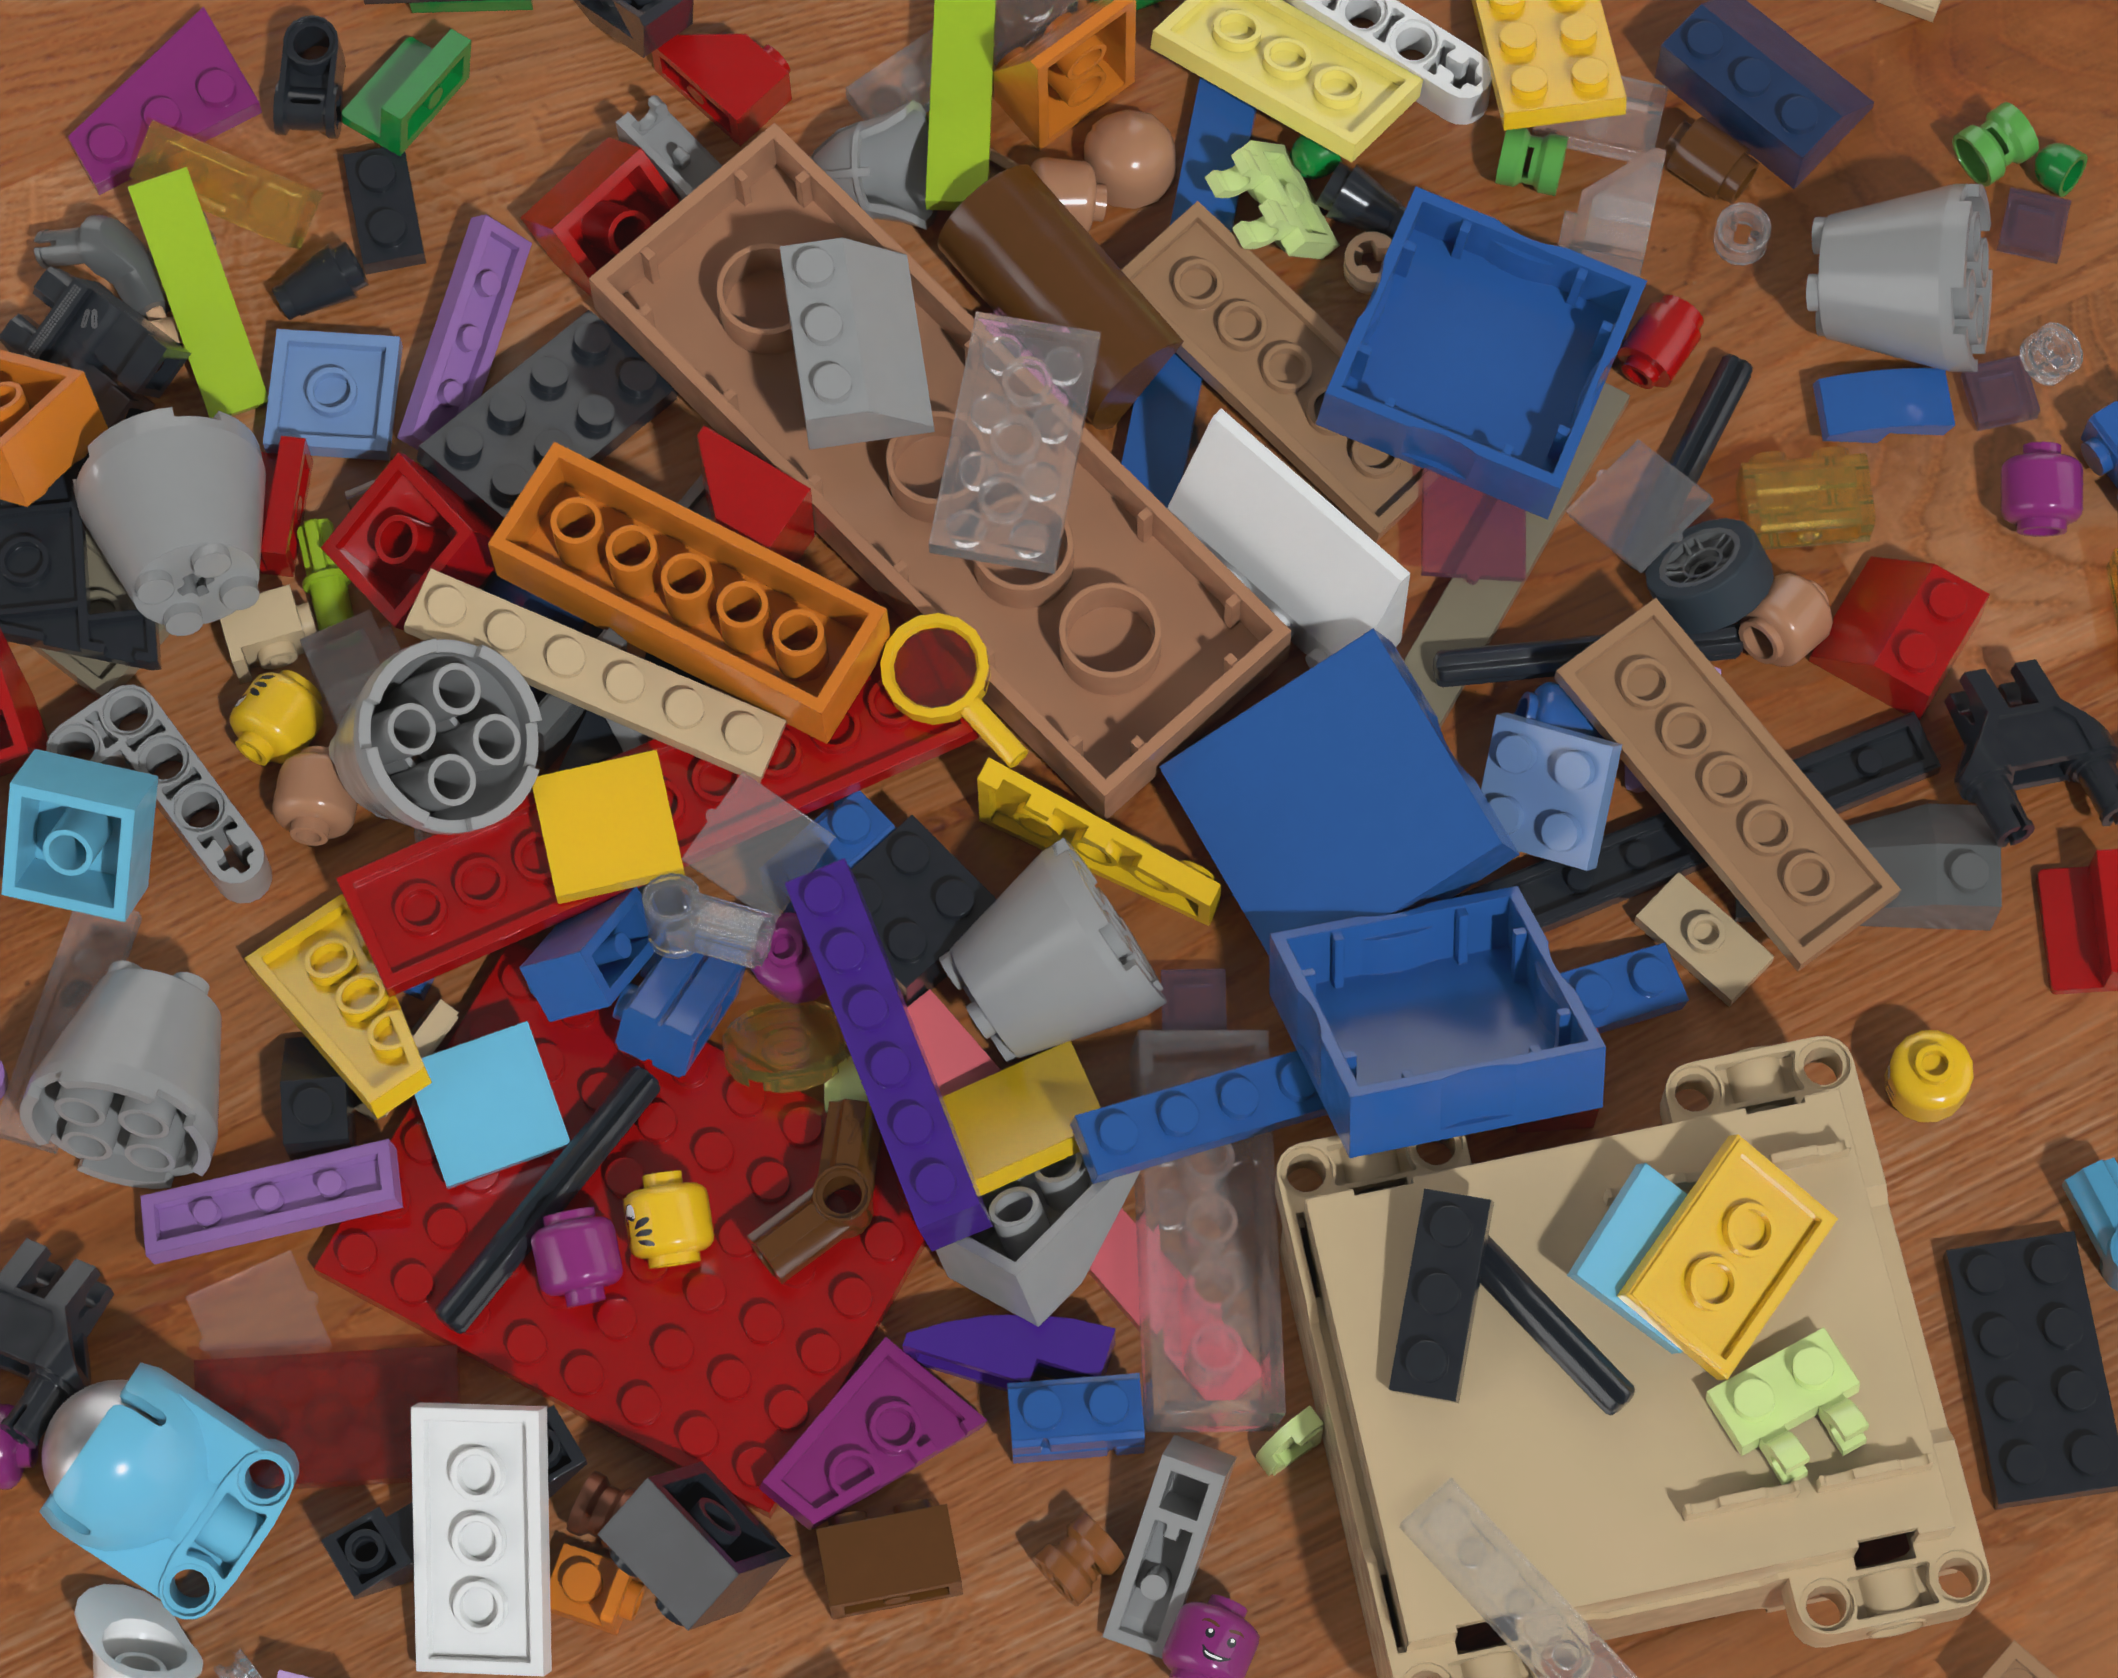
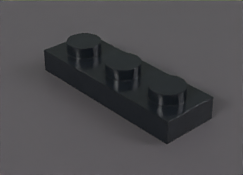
M1424 1188L1390 1379V1391L1459 1404L1494 1207L1492 1200Z

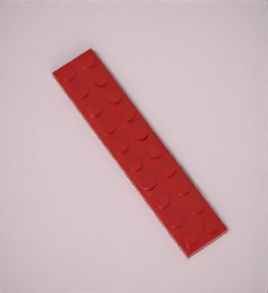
M931 631L924 632L909 640L900 651L895 666L896 682L902 693L914 703L931 708L947 706L962 698L963 696ZM880 658L828 744L786 723L760 784L656 739L605 761L657 750L682 863L685 868L979 738V734L963 717L955 722L931 725L914 721L899 711L884 688ZM533 792L529 793L513 812L495 824L462 834L433 835L336 878L389 998L590 910L629 890L625 889L558 904Z

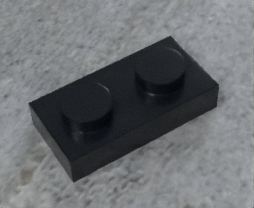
M381 147L344 154V163L366 275L426 264L406 151L401 156H398L388 149Z

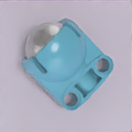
M140 1362L129 1380H108L87 1386L67 1399L56 1411L46 1430L42 1447V1467L51 1494L39 1512L54 1530L161 1599L164 1608L173 1616L181 1619H197L206 1615L235 1583L274 1526L298 1478L299 1461L295 1452L286 1443L277 1439H267L162 1368ZM261 1459L274 1461L282 1468L285 1481L273 1489L260 1487L252 1480L249 1466ZM185 1569L199 1571L207 1578L209 1592L201 1597H188L178 1590L175 1583V1575Z

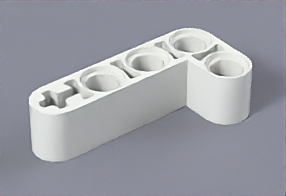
M1284 0L1295 8L1422 78L1421 93L1416 102L1444 120L1453 124L1467 125L1476 122L1484 115L1489 103L1492 82L1488 59L1479 51L1397 0ZM1356 18H1366L1375 23V25L1369 28H1358L1353 26L1350 21ZM1412 49L1422 52L1425 57L1419 60H1409L1402 57L1399 53Z

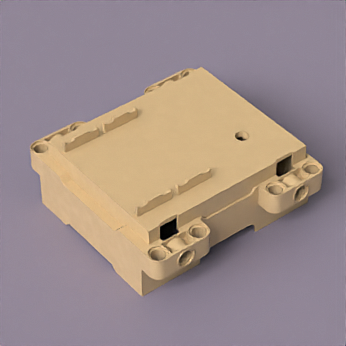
M1816 1036L1772 1046L1751 1047L1724 1056L1686 1063L1677 1067L1670 1074L1660 1102V1116L1663 1124L1661 1126L1487 1162L1471 1163L1464 1135L1434 1141L1444 1144L1451 1152L1452 1158L1442 1165H1431L1420 1158L1417 1149L1422 1144L1349 1158L1338 1135L1298 1143L1289 1147L1281 1155L1277 1164L1275 1196L1282 1222L1279 1253L1316 1413L1324 1423L1322 1439L1378 1678H1548L1542 1671L1540 1661L1568 1656L1574 1662L1577 1672L1574 1678H1587L1592 1667L1590 1644L1746 1610L1766 1609L1767 1613L1786 1609L1788 1620L1795 1636L1804 1644L1818 1648L1831 1647L1869 1638L1891 1637L1911 1632L1921 1627L1958 1620L1969 1615L1986 1594L1990 1583L1989 1567L1955 1439L1946 1422L1888 1203L1887 1184L1855 1063L1848 1047L1840 1040L1829 1036ZM1810 1063L1828 1065L1834 1071L1837 1081L1829 1085L1814 1083L1807 1077L1804 1067ZM1684 1089L1697 1090L1706 1097L1709 1106L1702 1111L1692 1112L1686 1110L1678 1103L1675 1094ZM1737 1134L1836 1216L1838 1220L1728 1379L1824 1327L1860 1382L1859 1392L1848 1399L1858 1407L1869 1424L1868 1430L1863 1432L1867 1438L1866 1444L1844 1456L1836 1447L1818 1415L1789 1430L1800 1441L1810 1456V1460L1804 1464L1808 1470V1475L1785 1485H1781L1759 1447L1743 1456L1740 1455L1706 1402L1707 1391L1726 1380H1716L1683 1351L1682 1353L1671 1354L1567 1276L1636 1164L1647 1163L1688 1194L1727 1137ZM1308 1168L1321 1176L1323 1184L1314 1191L1302 1192L1296 1190L1289 1183L1287 1177L1295 1170ZM1424 1188L1490 1199L1494 1202L1489 1236L1634 1385V1396L1626 1406L1613 1415L1606 1414L1481 1283L1459 1404L1401 1394L1389 1390ZM1312 1282H1313V1284H1314V1288H1315V1292H1316V1297H1315V1294H1314ZM1906 1533L1910 1550L1905 1555L1878 1564L1856 1567L1853 1557L1859 1548L1858 1543ZM1958 1571L1962 1572L1971 1584V1595L1958 1598L1948 1595L1939 1583V1576L1957 1573ZM1831 1600L1836 1604L1840 1612V1622L1832 1626L1820 1625L1810 1618L1806 1605ZM1515 1616L1513 1622L1514 1633L1509 1639L1482 1648L1457 1650L1455 1644L1458 1633L1457 1628ZM1390 1617H1391V1619H1392L1395 1636H1394V1634H1393V1629H1392Z

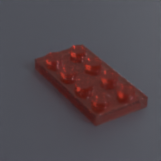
M457 1345L194 1360V1390L267 1439H277L286 1443L295 1452L299 1461V1475L293 1489L412 1482L411 1407L419 1402L461 1404L460 1352ZM261 1459L249 1466L252 1480L260 1487L273 1489L285 1481L282 1468L274 1461Z

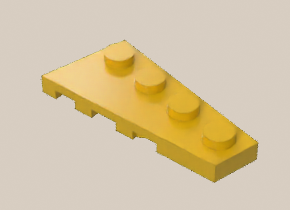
M988 757L977 778L979 820L1041 850H1045L1057 841L1065 838L1077 851L1092 873L1207 926L1210 925L1220 905L1221 884L1214 881V876L1211 872L1190 861L1182 860L1179 862L1154 848L1147 841L1128 834Z
M340 894L244 958L252 975L377 1119L432 1083L397 996L394 995L389 998L343 894Z

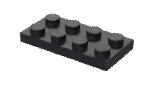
M588 310L420 444L416 460L498 529L554 442L596 463H600L677 399L678 392L621 335L592 311Z
M2075 1231L1946 1250L1943 1255V1261L1994 1509L2118 1491V1432Z

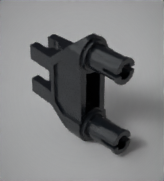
M2036 659L2015 663L2010 670L2015 681L2000 684L1998 688L1986 669L1963 673L1959 682L1964 691L1950 693L1944 701L1964 743L1954 777V784L1962 799L1968 800L1970 803H1976L1980 813L1984 816L1998 847H2006L2008 843L2012 846L2023 842L2035 830V826L2025 813L2015 790L2068 780V782L2073 781L2081 784L2095 807L2102 826H2111L2113 822L2115 825L2118 824V767L2116 765L2118 761V748L2109 731L2099 721L2059 697Z
M26 1238L0 1272V1368L29 1380L30 1383L7 1418L2 1420L0 1428L7 1432L16 1442L20 1444L25 1443L27 1447L35 1449L60 1406L72 1395L90 1386L91 1367L87 1337L111 1301L114 1292L109 1286L97 1281L101 1274L95 1266L75 1258L64 1272L61 1266L47 1261L52 1254L47 1246Z

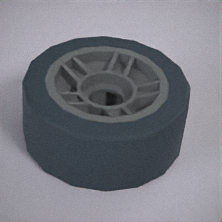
M1729 518L1708 520L1684 529L1658 550L1652 557L1645 574L1647 588L1652 598H1657L1684 632L1689 634L1714 632L1736 623L1761 603L1768 595L1774 580L1772 563L1755 531L1744 521Z

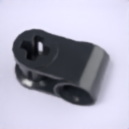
M315 15L303 16L291 23L286 29L283 38L280 77L276 84L273 105L275 134L286 136L289 130L325 132L328 138L338 139L342 126L345 56L337 31L332 23L323 17ZM313 46L328 48V51L318 59L308 60L301 57L307 49Z

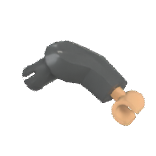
M91 215L86 217L80 227L58 230L45 229L37 233L34 242L38 244L51 243V246L34 248L35 258L43 269L85 264L95 274L112 283L124 303L178 344L183 343L174 317L166 316L171 311L152 254L123 223L111 217Z

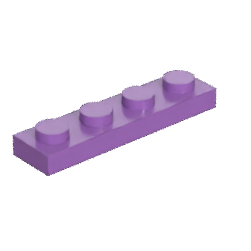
M486 214L472 217L397 436L398 439L417 450L420 444L482 395L532 245L530 241Z
M389 1139L140 1196L145 1254L154 1264L403 1208L397 1148Z

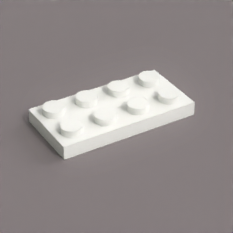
M419 1402L411 1407L416 1671L544 1677L552 1671L547 1406Z

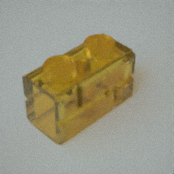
M1830 446L1816 450L1810 458L1787 459V455L1779 451L1762 452L1752 456L1749 462L1740 464L1736 479V495L1740 521H1744L1755 531L1764 550L1869 542L1875 526L1876 515L1866 453L1849 454V450L1845 447Z

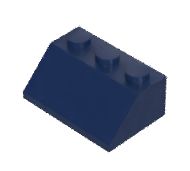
M1710 0L1702 3L1661 45L1655 78L1709 122L1751 150L1750 155L1793 189L1814 170L1874 106V101L1747 0Z

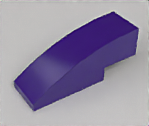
M987 1315L944 1322L908 1332L903 1343V1352L923 1367L1008 1392L1007 1383L1035 1381L1037 1374L1055 1380L1106 1376L1115 1347L1116 1328L1073 1318L1049 1316L1037 1327L1017 1315Z

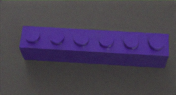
M843 858L785 882L786 889L917 1228L930 1250L935 1251L993 1227L858 881L846 859Z

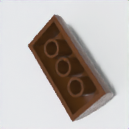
M1028 164L1006 169L983 183L956 208L940 232L938 238L939 250L1098 430L1110 429L1116 425L1184 342Z

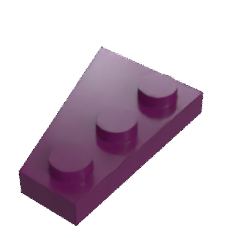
M203 6L68 136V139L97 193L101 195L261 114L262 110L257 97Z
M885 1337L762 1481L759 1489L811 1531L829 1518L841 1513L980 1430L986 1424L987 1419Z

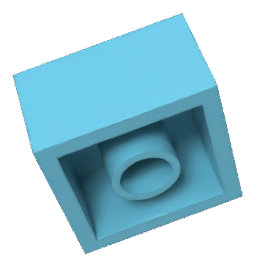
M34 749L10 782L1 895L125 922L147 890L149 884L158 776Z

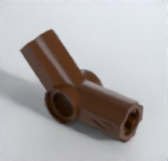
M851 1099L829 1101L818 1178L815 1181L814 1187L747 1235L748 1242L771 1275L781 1284L842 1239L853 1238L863 1233L871 1223L874 1215L873 1195L882 1134L870 1103L867 1101ZM839 1190L855 1192L861 1198L860 1204L855 1210L844 1214L832 1212L826 1207V1202L833 1193Z

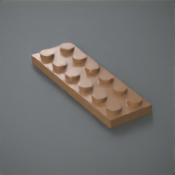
M1199 201L1193 204L1122 269V272L1184 341L1176 353L1375 543L1445 478L1316 425L1325 392L1347 341L1252 251L1243 249L1238 238Z
M1657 598L1653 599L1556 670L1554 677L1556 682L1605 740L1623 744L1620 759L1797 972L1898 897L1901 891L1899 886Z

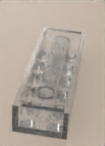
M1138 1030L1129 1053L1131 1099L1269 1059L1268 1030ZM1273 1131L1143 1169L1135 1181L1145 1432L1275 1431L1286 1414Z

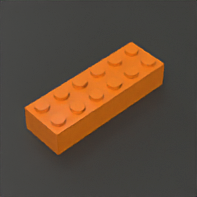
M556 442L552 444L488 543L498 577L602 630L611 628L628 643L754 707L785 719L787 724L828 744L883 654L885 644L891 637L886 608Z

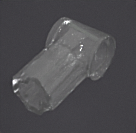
M669 873L660 875L651 880L644 888L642 903L650 946L657 954L665 958L679 959L699 953L755 969L757 965L762 967L771 949L772 936L775 930L774 914L701 894L698 885L691 878L683 874Z

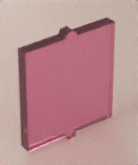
M1424 468L1422 471L1421 576L1465 578L1470 585H1475L1479 579L1524 582L1526 578V510Z

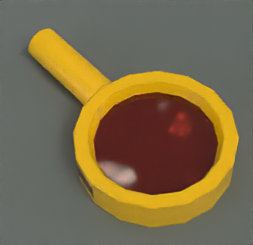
M941 613L916 616L896 629L885 644L880 662L882 682L894 706L912 720L931 725L955 722L963 717L1009 768L1018 765L1027 756V748L982 701L986 695L991 670L987 648L977 631L960 618Z

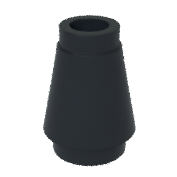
M1341 161L1316 202V205L1328 211L1326 218L1366 232H1379L1393 239L1406 209V206L1402 205L1400 200L1358 164L1353 169Z
M346 242L333 248L328 243L283 279L282 283L272 287V291L286 317L292 320L299 315L303 316L358 298L357 291L368 286L369 283L357 258Z

